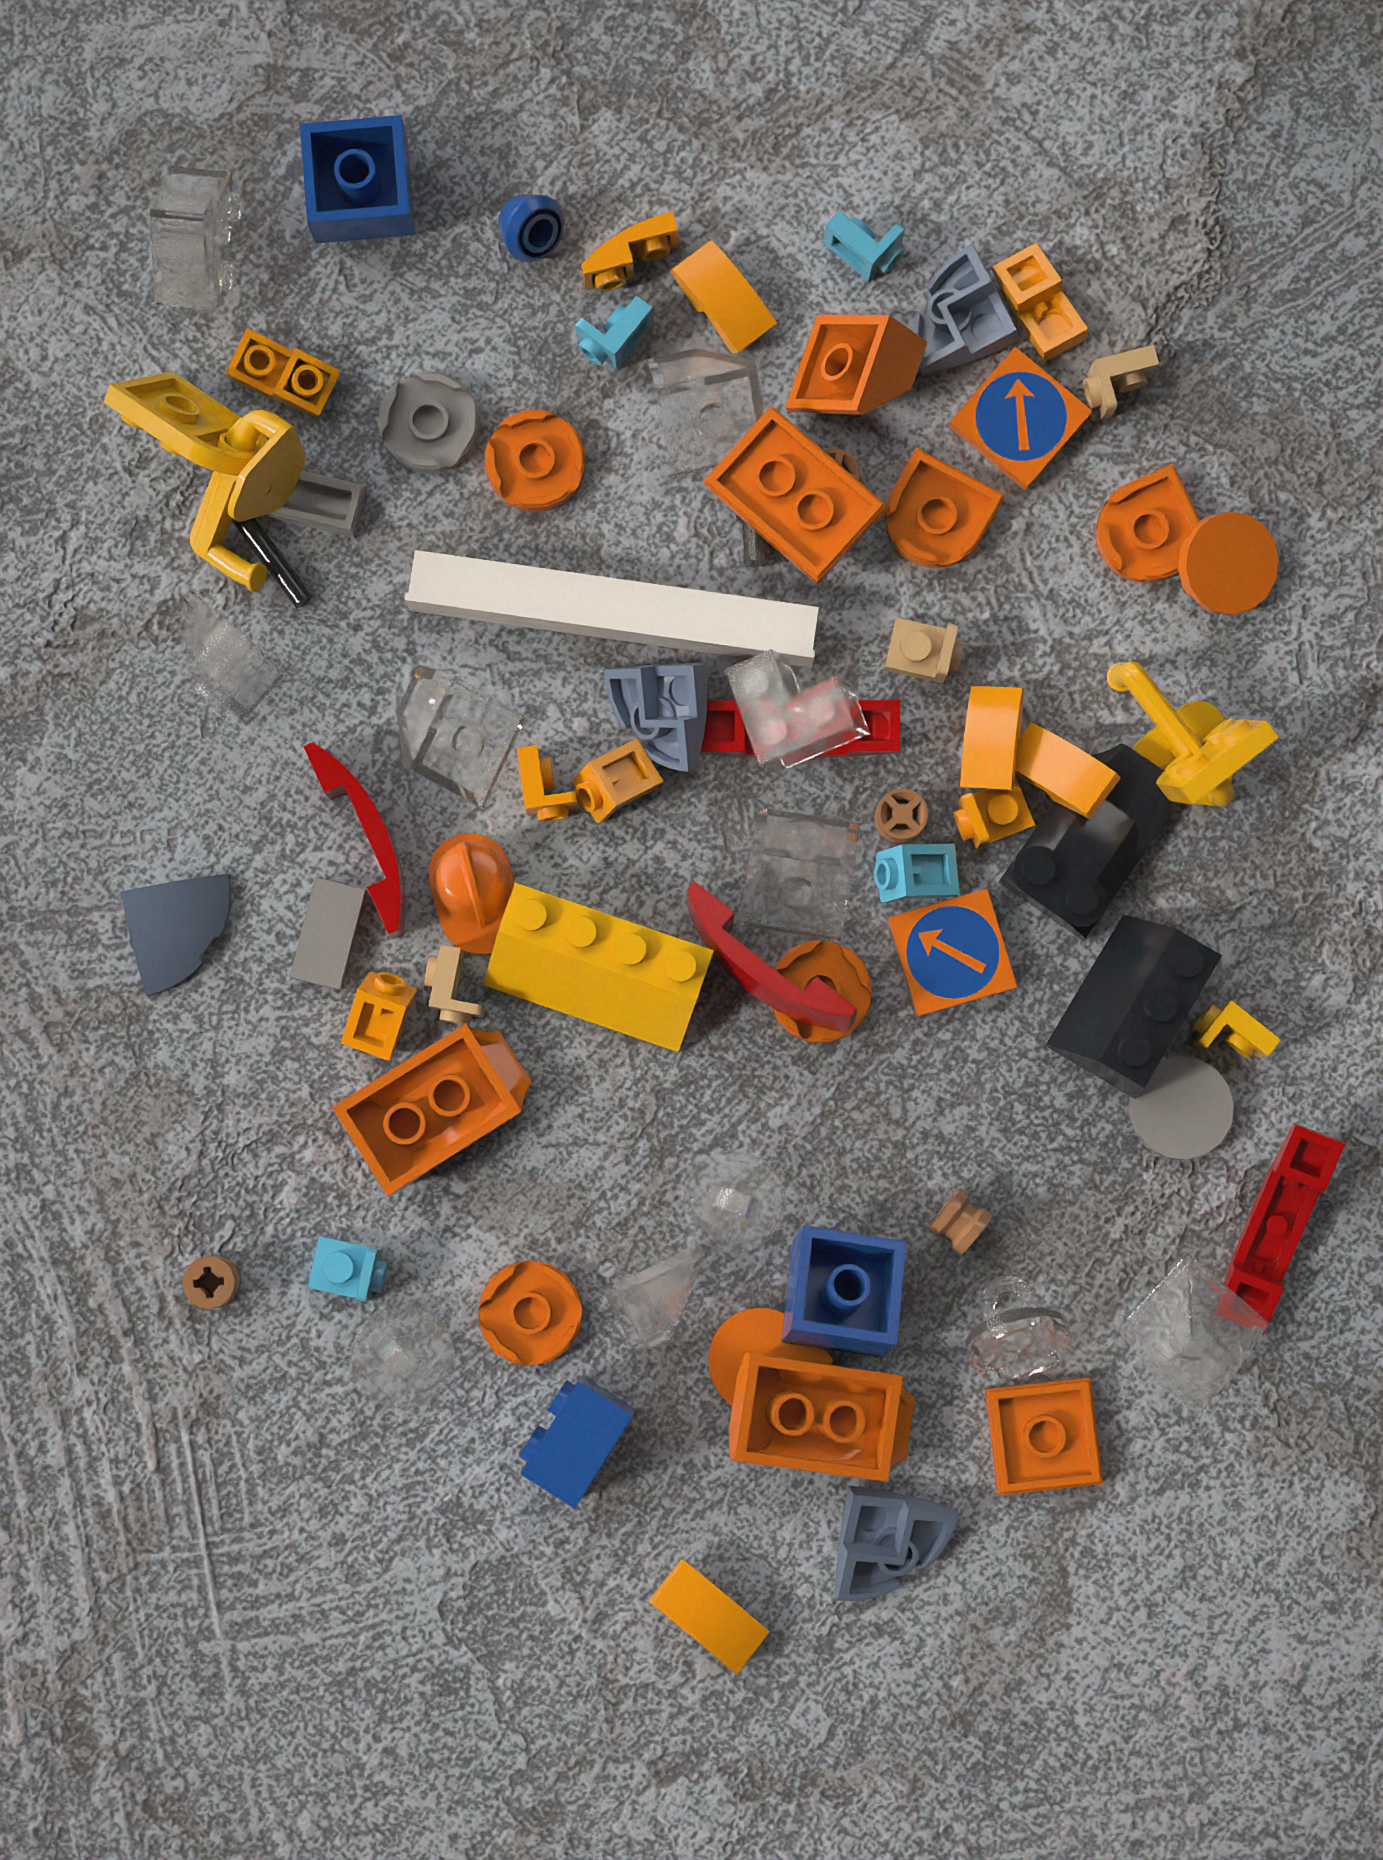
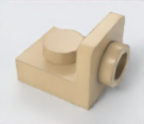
M1154 345L1094 360L1087 373L1088 378L1083 379V388L1088 406L1090 408L1097 407L1100 420L1111 418L1117 408L1113 387H1117L1118 392H1128L1141 388L1148 383L1147 379L1151 378L1159 365Z
M896 617L884 671L943 684L948 671L958 672L964 641L956 640L958 625L948 623L946 628Z

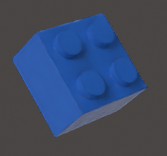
M402 115L299 124L307 224L315 244L416 235L408 138Z
M803 1225L792 1241L781 1343L885 1358L897 1345L907 1241Z
M583 1375L576 1385L566 1380L547 1410L556 1416L550 1427L546 1430L538 1425L518 1456L527 1462L520 1474L575 1509L633 1417L635 1408Z

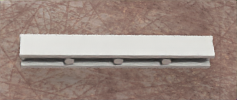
M415 550L409 592L405 594V602L409 610L415 612L811 668L815 656L813 645L819 607L418 550Z

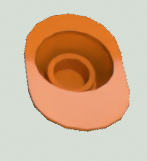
M477 833L458 834L445 840L434 851L428 867L429 884L439 922L447 939L456 947L472 954H491L515 884L512 871L503 849L491 838Z

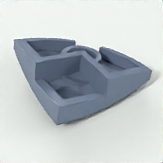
M973 243L951 257L931 279L927 289L932 297L928 302L924 317L922 318L920 312L915 314L913 332L927 341L919 366L923 374L938 372L972 362L1021 340Z
M707 663L642 665L603 669L607 694L623 729L632 727L638 737L646 740L649 745L642 747L648 757L658 764L678 771H694L700 756L706 724Z
M229 874L192 878L121 891L128 930L146 996L158 994L177 986L204 965L203 960L200 958L207 951L214 938H222L227 925L231 905Z
M848 1486L837 1555L835 1597L837 1601H857L882 1596L901 1588V1582L898 1577L909 1573L918 1562H920L922 1568L927 1569L938 1558L949 1542L957 1524L958 1511L942 1504L905 1494L866 1487Z

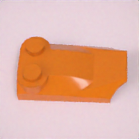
M464 1024L334 1105L332 1109L387 1197H390L522 1113L523 1100L532 1081L500 1031H483Z
M745 1352L736 1379L729 1425L730 1459L737 1462L888 1482L890 1470L907 1457L915 1397L903 1385V1375Z

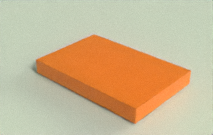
M772 405L703 480L704 486L817 585L822 582L887 510V505Z

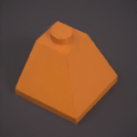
M817 315L785 408L790 412L864 415L912 389L927 341L890 315Z

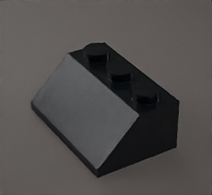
M1123 914L1045 1046L1136 1099L1152 1077L1222 955L1176 928Z

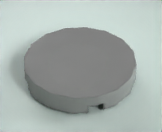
M421 371L410 375V378L404 379L401 383L398 381L388 390L379 408L378 428L385 449L398 464L416 473L438 474L458 466L471 454L479 438L480 417L474 398L459 380L442 372Z
M1183 1056L1161 1060L1136 1099L1130 1096L1128 1106L1131 1124H1133L1134 1131L1144 1146L1164 1158L1188 1160L1206 1155L1221 1144L1232 1126L1234 1101L1230 1087L1218 1070L1198 1058Z

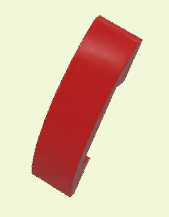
M745 700L707 701L706 724L700 754L739 757L823 758L900 753L901 701L848 700V704H746Z
M313 742L303 746L326 796L333 800L346 793L348 794L385 875V879L368 886L367 889L388 935L393 939L403 935L406 912L405 884L400 859L389 828L371 797L341 762Z
M695 881L688 887L687 907L700 938L708 949L714 950L712 956L739 985L766 1005L793 1019L829 1030L848 1032L855 1021L857 1012L855 1006L818 977H815L802 992L730 935V932L733 930L735 912Z
M1297 1123L1293 1124L1265 1177L1247 1218L1227 1270L1214 1310V1316L1259 1334H1265L1284 1289L1282 1280L1320 1191H1326L1344 1149L1345 1143L1343 1141Z

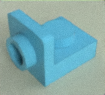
M839 210L826 225L823 243L869 282L879 270L887 273L901 258L905 250L901 247L905 228L897 222L877 243L874 240L875 235L873 231L862 220L856 217L849 219Z
M636 295L627 308L624 305H620L611 314L604 327L607 331L606 334H603L585 319L581 318L575 325L577 340L580 342L578 345L579 350L595 364L601 366L605 361L618 370L654 325L653 308Z
M901 844L876 854L877 863L874 869V879L879 888L880 901L882 903H892L903 899L950 898L960 895L955 844Z
M319 1236L308 1288L352 1297L359 1301H371L373 1292L381 1293L383 1290L388 1262L380 1261L382 1249Z

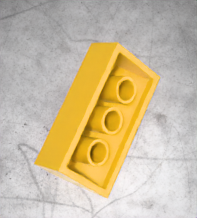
M515 883L497 932L483 986L679 1052L714 950Z

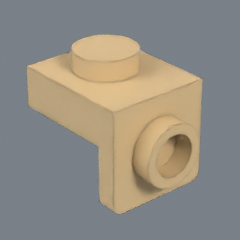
M440 944L438 956H429L425 972L424 985L432 987L429 1007L433 1010L441 1011L439 1017L441 1021L470 1026L471 1017L484 1018L485 1008L479 1004L456 1000L465 952L458 947Z

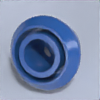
M520 194L511 198L503 206L498 219V228L508 252L514 258L523 262H533L549 255L559 244L564 229V215L560 205L549 196Z

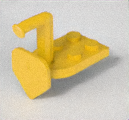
M173 371L110 384L104 403L120 413L125 423L132 427L143 429L160 440V445L166 451L183 456L193 463L213 471L190 533V544L193 551L234 581L247 586L250 592L261 590L267 576L265 566L258 562L254 564L247 562L222 544L232 518L242 522L279 510L292 495L305 463V455L296 428L278 415L267 410H253L240 417Z
M1118 662L1108 670L1107 682L1109 686L1119 692L1129 690L1156 725L1136 742L1133 750L1164 770L1157 779L1156 784L1169 801L1191 805L1228 806L1235 797L1234 788L1231 785L1233 773L1279 738L1267 720H1249L1245 718L1235 721L1233 718L1225 720L1215 706L1205 701H1191L1175 710L1145 669L1137 662Z

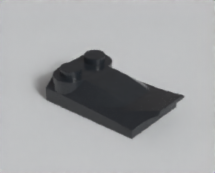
M1123 743L1110 750L1090 755L1115 771L1121 778L1093 817L1089 819L1054 801L998 881V883L1082 941L1087 938L1095 924L1104 915L1106 908L1171 815L1170 801L1156 784L1157 779L1164 770Z

